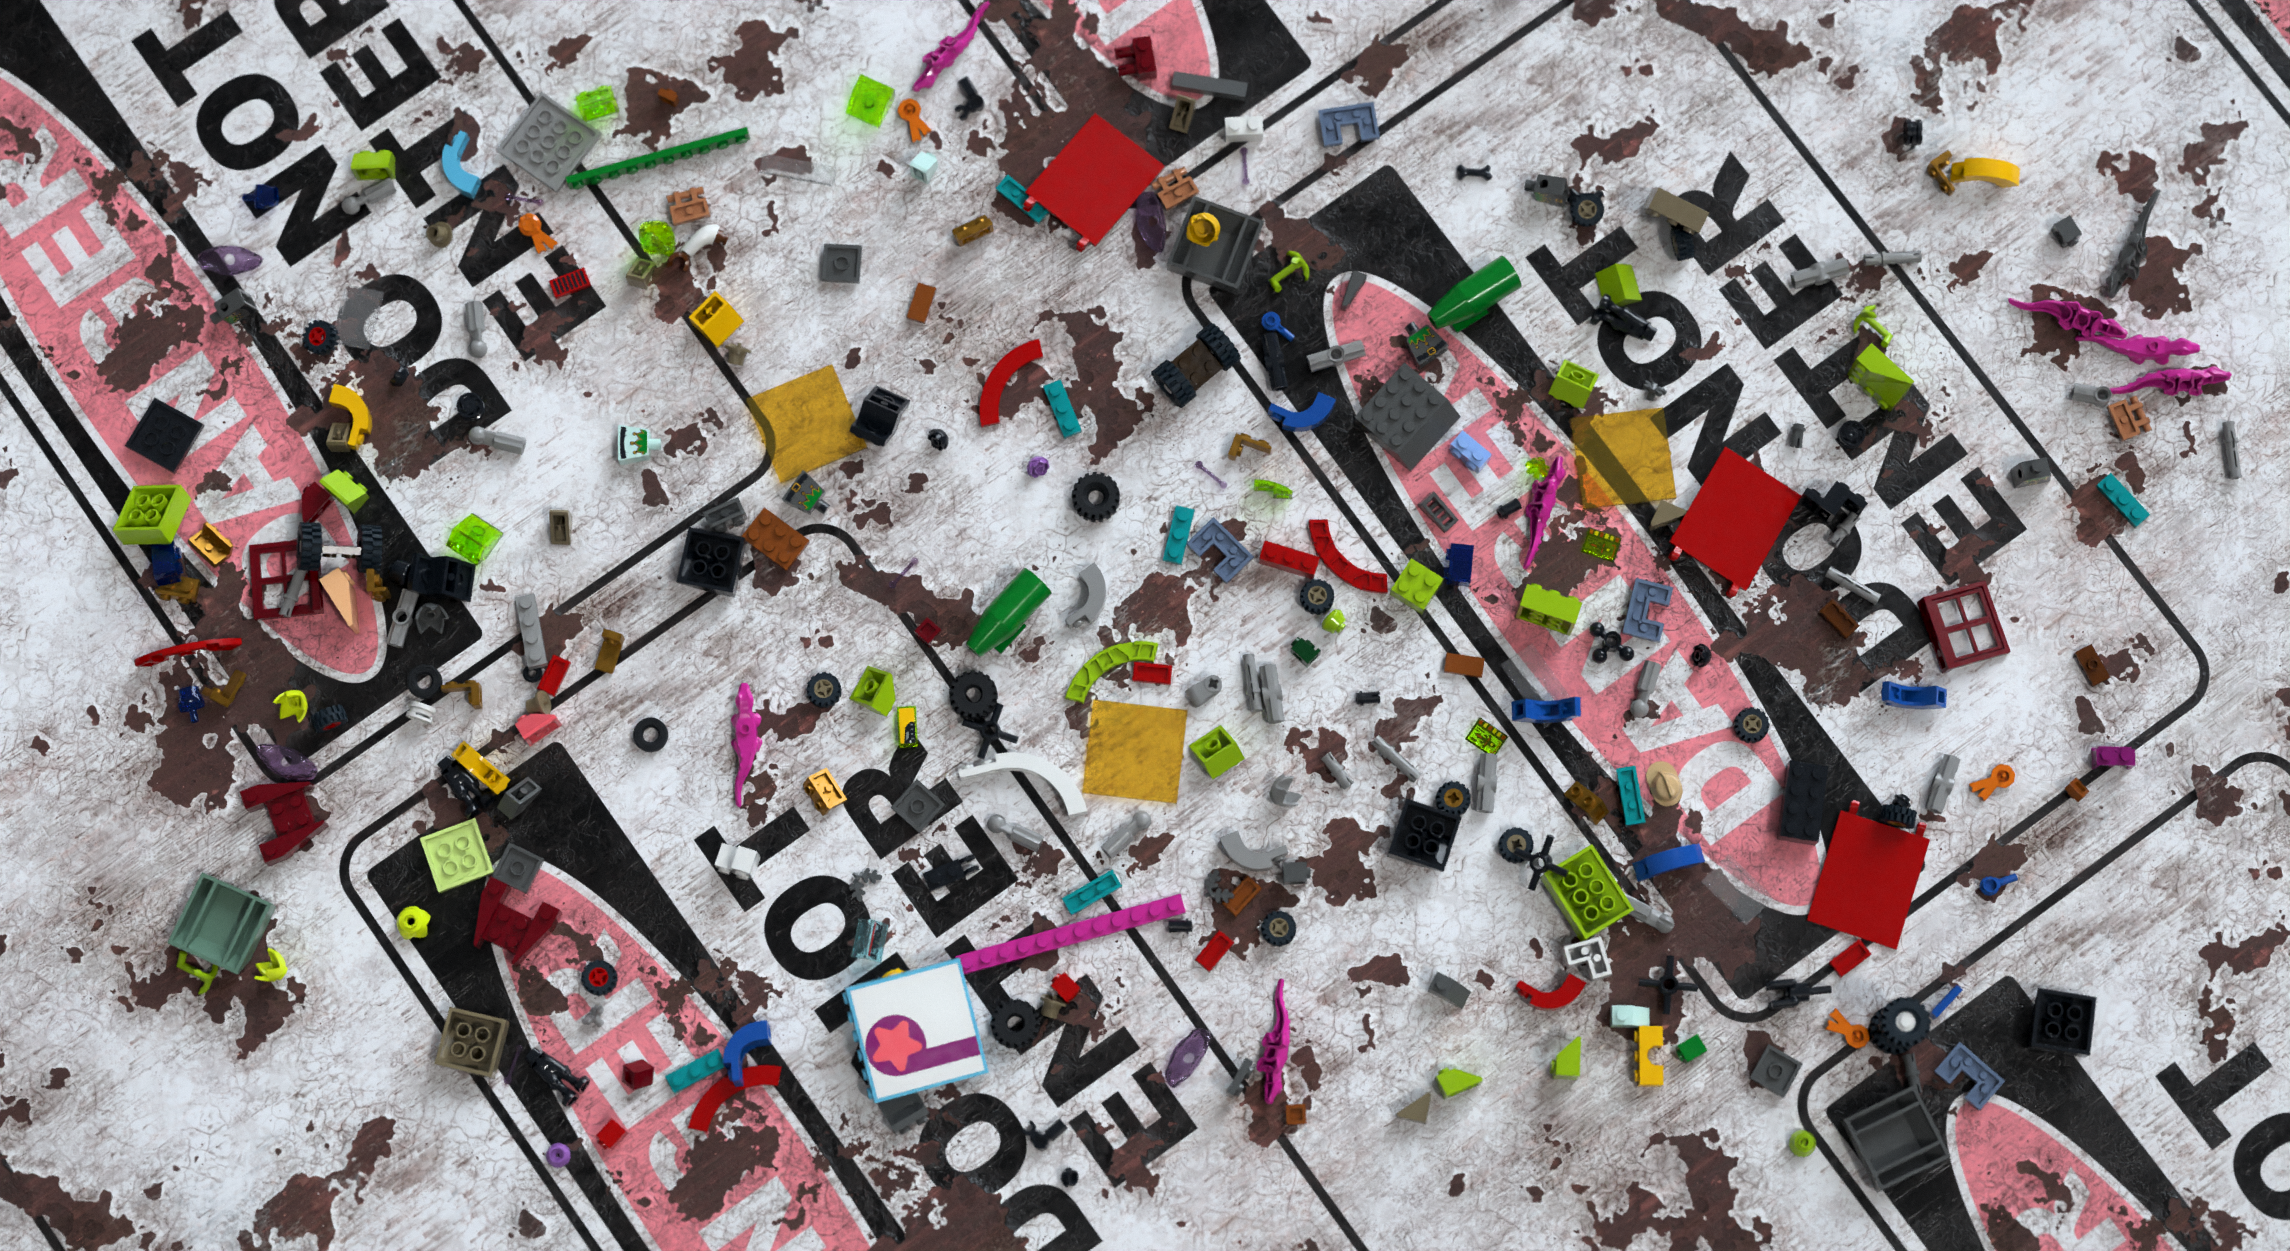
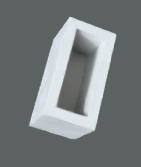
M1262 116L1226 117V143L1263 141Z

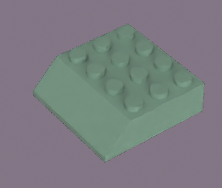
M202 872L167 943L238 975L251 960L276 906Z

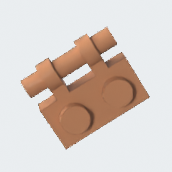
M1184 166L1180 169L1172 170V173L1165 177L1157 178V181L1151 184L1154 190L1162 188V191L1157 193V196L1166 211L1199 194V190L1191 176L1183 179L1182 175L1187 173ZM1173 180L1177 181L1176 184L1168 187L1167 184Z
M703 186L698 188L691 187L689 188L690 190L680 193L676 191L672 195L666 196L668 203L676 202V205L669 207L674 226L711 217L706 197L698 199L697 196L705 194ZM692 197V201L681 202L683 199Z
M2137 395L2130 398L2132 405H2128L2126 399L2107 407L2122 442L2139 436L2141 434L2139 427H2143L2145 433L2152 430L2149 424L2151 421L2149 417H2146L2142 409L2144 406L2141 401L2139 402ZM2133 411L2136 412L2139 419L2138 421H2135L2134 416L2132 414Z

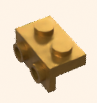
M208 522L203 524L202 530L188 539V544L214 568L232 555V542L228 538H224L218 529Z

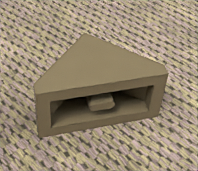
M1180 94L1177 95L1169 128L1183 133L1188 132L1196 109V99Z
M637 257L626 274L628 284L647 290L655 262Z
M332 423L326 440V445L331 452L351 451V448L348 446V440L352 430V423Z
M1661 499L1649 525V530L1651 531L1682 520L1687 511Z
M549 510L551 544L570 545L572 531L571 513L569 510Z
M1430 1092L1396 1113V1117L1425 1124L1431 1099Z

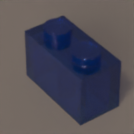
M174 540L171 544L151 545L153 576L158 586L181 582V574L184 571L180 562L182 558L180 547H176Z
M1451 543L1450 549L1446 548L1445 560L1449 561L1448 567H1444L1443 578L1447 579V585L1470 586L1474 545Z

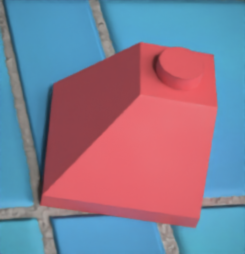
M525 714L515 724L529 746H532L562 725L558 718L551 714Z

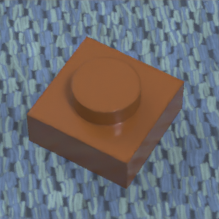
M660 88L657 94L659 100L676 108L679 103L677 93L668 88L666 90Z
M2077 777L2064 788L2068 795L2077 802L2089 792Z
M1305 1104L1286 1105L1287 1125L1306 1124Z

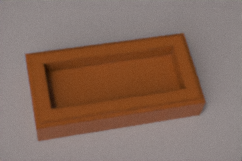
M918 282L907 319L922 324L926 323L937 290L935 287Z
M1446 653L1444 673L1482 678L1485 658Z
M1247 875L1233 890L1234 899H1228V903L1223 901L1221 905L1233 916L1237 917L1262 888Z

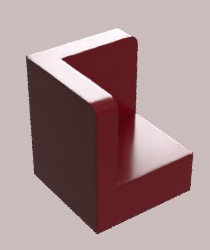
M927 617L914 632L915 636L930 648L932 646L931 642L942 630Z
M643 1059L624 1064L622 1082L632 1090L650 1086L653 1084L654 1067Z

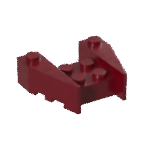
M311 782L258 784L240 791L245 809L248 812L253 813L267 807L278 838L259 845L264 862L268 866L288 860L297 850L303 848L308 844L307 842L329 827L328 823L324 820L316 823L305 793L315 788Z
M490 876L481 894L473 945L480 950L485 940L514 954L515 956L511 964L517 968L555 930L563 912L543 901L534 919L503 905L511 887Z

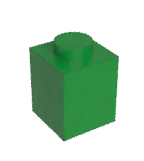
M1698 1034L1675 1047L1677 1058L1680 1062L1684 1061L1685 1064L1708 1051Z

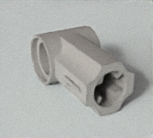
M2079 383L2074 384L2072 400L2091 403L2097 407L2106 406L2112 396L2111 390L2106 386L2095 387ZM2097 394H2104L2106 396V399H2099Z

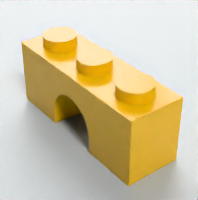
M1639 1026L1637 1031H1634V1043H1637V1050H1634V1062L1638 1064V1070H1634V1081L1638 1082V1087H1662L1663 1065L1652 1064L1648 1060L1647 1054L1649 1049L1661 1048L1663 1046V1026Z

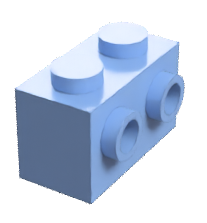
M1463 430L1449 447L1451 454L1455 458H1460L1468 469L1475 471L1477 474L1490 461L1492 456L1489 451Z

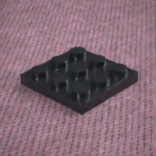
M154 398L125 446L175 474L203 430L204 424Z

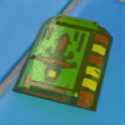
M1589 527L1581 552L1614 563L1622 538Z
M1480 717L1465 740L1485 753L1496 755L1509 736Z

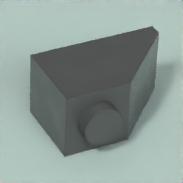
M526 777L505 792L497 808L512 820L526 809L541 792L542 788L529 777Z
M1438 971L1427 991L1460 1009H1463L1471 993L1470 990Z

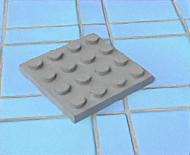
M541 92L497 148V152L558 193L566 183V176L573 174L602 136V133Z

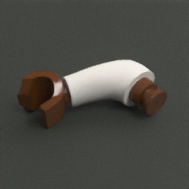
M710 224L703 226L682 247V252H676L669 256L666 263L667 268L673 266L675 258H681L684 261L682 271L687 272L689 257H692L705 245H712L713 242L717 244L721 242L723 243L722 246H725L730 234H723L724 231L719 230V225Z

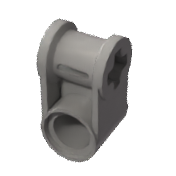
M1210 675L1188 688L1185 693L1194 707L1197 708L1221 691L1222 681L1218 676ZM1210 681L1218 682L1216 689L1214 687L1209 688Z

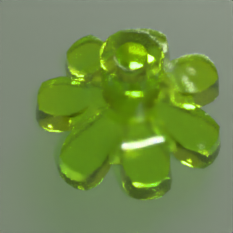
M1542 457L1532 458L1531 461H1527L1525 464L1528 467L1526 473H1534L1533 478L1539 479L1540 474L1542 477H1547L1550 467L1545 465V460Z

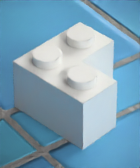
M722 843L715 866L719 868L718 872L727 875L732 872L737 875V878L747 881L748 878H754L761 857L757 851L742 846L737 848Z
M1601 936L1564 946L1561 949L1567 968L1586 963L1591 982L1608 978L1612 975Z

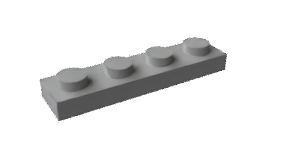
M535 594L515 597L528 669L548 666Z

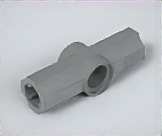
M1844 257L1827 263L1822 261L1812 264L1809 268L1792 272L1790 276L1793 287L1799 289L1812 284H1825L1833 278L1849 274L1850 270L1848 261Z
M1358 340L1341 346H1332L1328 350L1308 355L1306 358L1311 372H1315L1331 366L1338 367L1342 363L1364 357L1366 354L1362 341ZM1333 353H1339L1341 355V358L1333 359L1331 355Z
M407 589L402 590L397 608L392 616L393 621L386 644L403 648L408 629L413 623L412 616L419 594L407 591ZM401 615H407V619L404 622L398 621Z
M1276 664L1260 666L1262 698L1266 706L1268 724L1284 722L1283 696L1281 685L1278 682Z
M1481 753L1480 768L1476 784V791H1478L1476 812L1493 813L1494 793H1496L1497 755L1492 753Z
M1944 754L1938 773L1933 778L1932 790L1925 809L1933 813L1942 814L1947 797L1953 789L1954 777L1961 759L1953 755Z

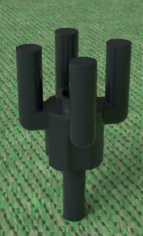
M1795 979L1776 980L1765 983L1766 991L1783 989L1784 994L1783 1000L1768 1002L1769 1010L1794 1008L1799 1005V1002L1810 1001V995L1832 993L1831 985L1809 988L1807 982L1797 983Z

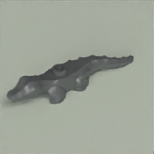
M2159 189L2152 193L2146 205L2143 206L2141 214L2138 215V221L2134 223L2133 231L2130 232L2123 250L2119 253V264L2106 279V284L2109 287L2107 295L2110 299L2116 296L2122 287V283L2128 277L2137 280L2139 276L2140 261L2146 258L2148 246L2145 244L2147 223L2161 190Z

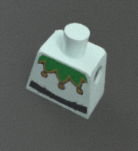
M618 425V461L620 465L650 460L651 450L662 449L661 438L651 439L648 429Z

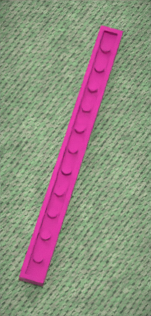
M1177 894L955 957L960 958L964 975L1182 915L1186 911L1181 894Z

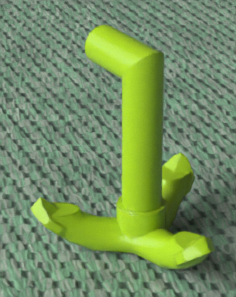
M1288 251L1287 255L1292 257L1291 264L1269 279L1275 292L1282 290L1279 281L1297 268L1302 267L1305 281H1308L1309 267L1299 253Z
M1869 305L1864 307L1854 320V334H1857V330L1863 320L1884 337L1881 346L1888 347L1893 335L1875 320L1877 315L1872 311L1876 309V306Z
M180 951L176 967L204 981V985L198 992L199 995L204 994L208 991L212 980L217 975L218 966L213 964L210 973L203 972L185 963L187 952Z

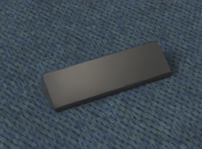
M1174 71L1171 90L1245 101L1248 83Z

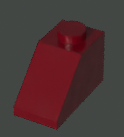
M315 481L312 484H308L301 495L303 522L314 523L334 501V498Z

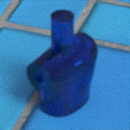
M257 184L255 185L254 193L243 194V201H254L255 209H267L272 206H278L279 190L276 186Z
M188 686L179 689L178 707L180 712H189L191 723L199 722L197 710L205 707L204 698L200 694L199 687Z

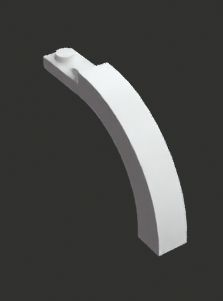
M1017 752L994 754L996 762L992 763V760L981 762L980 766L966 765L962 767V770H959L961 781L1005 771H1019L1035 775L1047 782L1059 794L1064 802L1069 818L1088 814L1085 801L1071 778L1059 767L1038 756Z

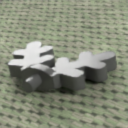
M866 868L864 873L861 872L858 875L854 872L852 874L855 879L849 889H855L852 897H857L858 902H861L862 895H865V891L860 890V888L864 887V884L858 881L863 878L864 882L868 883V879H871L872 883L875 884L876 880L882 879V875L877 874V870L869 873L870 869Z
M1215 870L1213 874L1209 873L1210 881L1204 880L1208 891L1205 894L1206 898L1211 895L1218 904L1221 903V899L1225 903L1229 902L1228 899H1234L1233 893H1229L1228 889H1225L1222 893V890L1216 883L1221 881L1219 877L1220 872Z

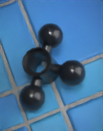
M1594 622L1590 625V634L1594 637L1603 638L1602 649L1598 648L1592 653L1594 662L1598 664L1604 663L1607 660V652H1614L1616 650L1619 651V656L1623 661L1633 659L1634 650L1629 646L1623 647L1621 645L1619 633L1615 631L1606 633L1603 624L1600 622ZM1614 638L1617 644L1611 646L1607 643V639Z

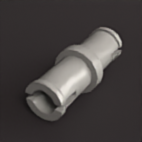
M1849 512L1844 521L1836 526L1837 529L1827 540L1832 547L1837 548L1845 536L1850 535V530L1860 520L1856 513Z
M1331 752L1321 758L1331 771V776H1335L1344 790L1354 783L1344 771V766L1338 763Z

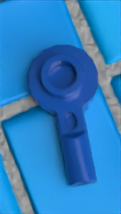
M1268 312L1262 317V325L1266 330L1277 331L1290 342L1295 338L1291 332L1280 324L1278 314Z
M2015 873L1999 879L1988 876L1980 881L1979 887L1983 894L1992 896L1997 893L2000 886L2018 881Z

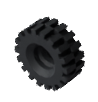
M1092 472L1093 474L1091 475L1087 473L1084 478L1080 477L1078 483L1074 485V490H1072L1073 507L1077 510L1079 516H1083L1084 520L1090 519L1091 522H1095V520L1103 522V519L1107 518L1108 520L1111 518V515L1115 514L1116 509L1119 507V488L1117 483L1112 480V477L1109 475L1108 477L1105 476V473L1097 474V472ZM1092 491H1100L1103 494L1104 498L1100 504H1092L1089 501L1088 497Z
M971 670L970 673L963 672V675H958L955 682H952L951 689L949 690L950 703L955 713L959 714L961 718H967L971 721L973 719L979 721L982 717H988V714L994 711L998 699L994 681L990 679V676L984 675L981 671L975 672V670ZM976 688L981 692V698L977 702L967 700L966 693L969 689Z
M1009 999V1001L1002 1002L995 1009V1012L992 1014L991 1028L995 1039L1001 1045L1008 1049L1018 1050V1048L1023 1049L1027 1045H1031L1034 1039L1037 1038L1040 1031V1019L1035 1008L1029 1002H1024L1021 999ZM1014 1016L1020 1017L1023 1021L1022 1029L1016 1032L1011 1031L1008 1027L1009 1019Z

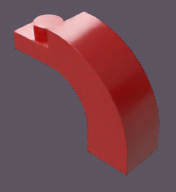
M1569 973L1562 986L1553 992H1541L1522 980H1519L1515 989L1518 990L1517 994L1525 999L1531 998L1528 1006L1537 1010L1553 1011L1564 1008L1572 1003L1579 996L1586 982Z

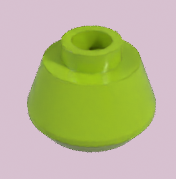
M1335 609L1323 620L1321 624L1322 629L1332 634L1335 632L1339 634L1346 627L1344 624L1346 619L1341 610Z
M1799 1130L1791 1135L1789 1147L1796 1156L1807 1157L1814 1152L1816 1140L1810 1132Z

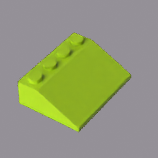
M1593 844L1557 865L1569 871L1566 878L1549 870L1540 877L1580 942L1589 940L1634 911L1631 903Z

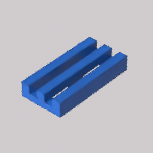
M1959 985L1953 987L1930 1012L1929 1016L1933 1020L1936 1019L1963 989Z

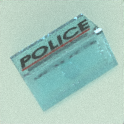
M859 919L851 957L881 963L888 924L871 919Z

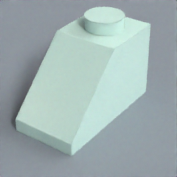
M920 152L909 164L911 176L929 184L938 167L936 156L928 152L926 154Z
M1612 1005L1610 1007V1028L1650 1026L1649 1008L1632 1005Z

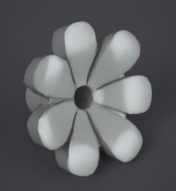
M602 1005L598 1008L593 1007L590 1010L591 1014L588 1013L582 1019V1023L584 1025L595 1023L598 1027H601L604 1024V1021L600 1018L604 1012Z

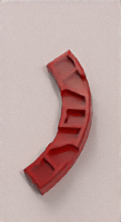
M1039 339L1024 343L1010 351L996 364L989 374L980 400L981 428L1000 424L999 404L1003 389L1018 369L1043 358Z
M1328 519L1309 520V531L1314 548L1325 566L1336 577L1348 585L1366 592L1388 593L1387 574L1362 570L1354 566L1338 551L1329 531Z
M224 638L181 644L143 655L135 659L134 663L136 667H152L168 661L169 656L176 654L179 657L196 654V650H206L209 652L231 651L242 645V639Z
M759 1065L743 1068L744 1086L736 1087L729 1080V1075L723 1077L700 1099L690 1118L688 1129L708 1133L710 1123L719 1107L741 1090L762 1085L778 1087L782 1067Z

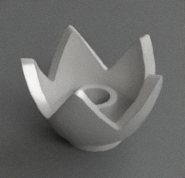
M1282 774L1273 783L1269 795L1275 805L1278 804L1282 807L1298 805L1297 801L1302 795L1288 791L1293 781V776L1285 777Z

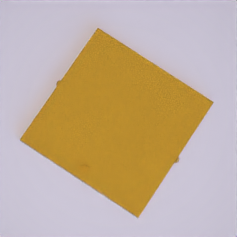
M832 364L746 399L761 434V442L766 446L781 483L798 477L802 470L808 473L867 449L864 438H858L849 432L851 425L856 419L851 409L852 405L849 404Z
M1664 408L1570 419L1576 456L1575 465L1578 470L1583 509L1677 498L1670 456L1672 452L1669 449Z
M1093 700L1089 741L1086 745L1087 757L1082 793L1177 804L1182 759H1184L1183 746L1188 710Z

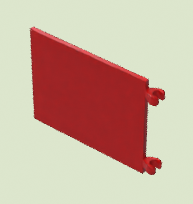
M1094 113L1025 191L1029 198L1024 202L1023 209L1030 212L1036 202L1083 237L1077 242L1076 247L1079 252H1083L1089 243L1095 247L1161 173L1165 165Z
M1725 446L1669 540V543L1675 547L1670 552L1668 558L1675 561L1679 558L1682 551L1730 581L1732 584L1726 591V596L1732 598L1736 596L1739 588L1744 591L1748 589L1802 495Z
M1853 800L1850 803L1848 812L1840 810L1806 921L1897 950L1930 839L1923 837L1927 824L1924 822L1918 823L1915 834L1857 816L1856 813L1860 802Z

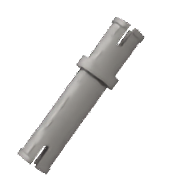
M1920 250L1895 253L1882 251L1879 254L1863 255L1864 266L1881 265L1883 267L1886 264L1921 263L1922 261Z
M2234 421L2222 423L2224 432L2223 444L2226 446L2229 479L2242 478L2237 447L2239 440L2236 437Z
M297 565L287 593L283 596L284 602L279 612V615L291 618L294 605L299 600L298 594L307 572L298 570Z
M1830 566L1825 577L1840 584L1839 587L1847 588L1876 605L1881 594L1852 579L1849 574L1846 573L1845 575Z
M1245 654L1242 658L1248 687L1246 693L1250 699L1251 712L1263 711L1260 695L1262 690L1259 688L1255 655Z
M1380 735L1371 742V745L1383 754L1382 757L1384 759L1390 760L1413 783L1422 774L1403 758L1393 745L1390 746Z

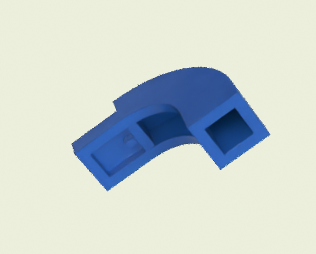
M1318 392L1312 406L1302 412H1291L1271 403L1268 415L1277 422L1284 421L1282 424V429L1305 432L1320 426L1327 420L1335 406L1336 399Z
M1885 681L1882 682L1881 696L1882 701L1892 707L1942 709L1946 708L1947 689L1939 686L1909 687Z
M1570 697L1553 701L1530 699L1512 701V721L1555 723L1571 721L1572 718L1581 717V697Z
M1692 844L1659 852L1632 864L1637 880L1641 882L1670 871L1694 867L1704 863L1705 859L1700 844Z
M767 1020L753 1022L742 1027L730 1038L726 1045L723 1064L728 1070L729 1080L736 1087L744 1086L742 1064L746 1054L756 1047L772 1045L771 1027Z

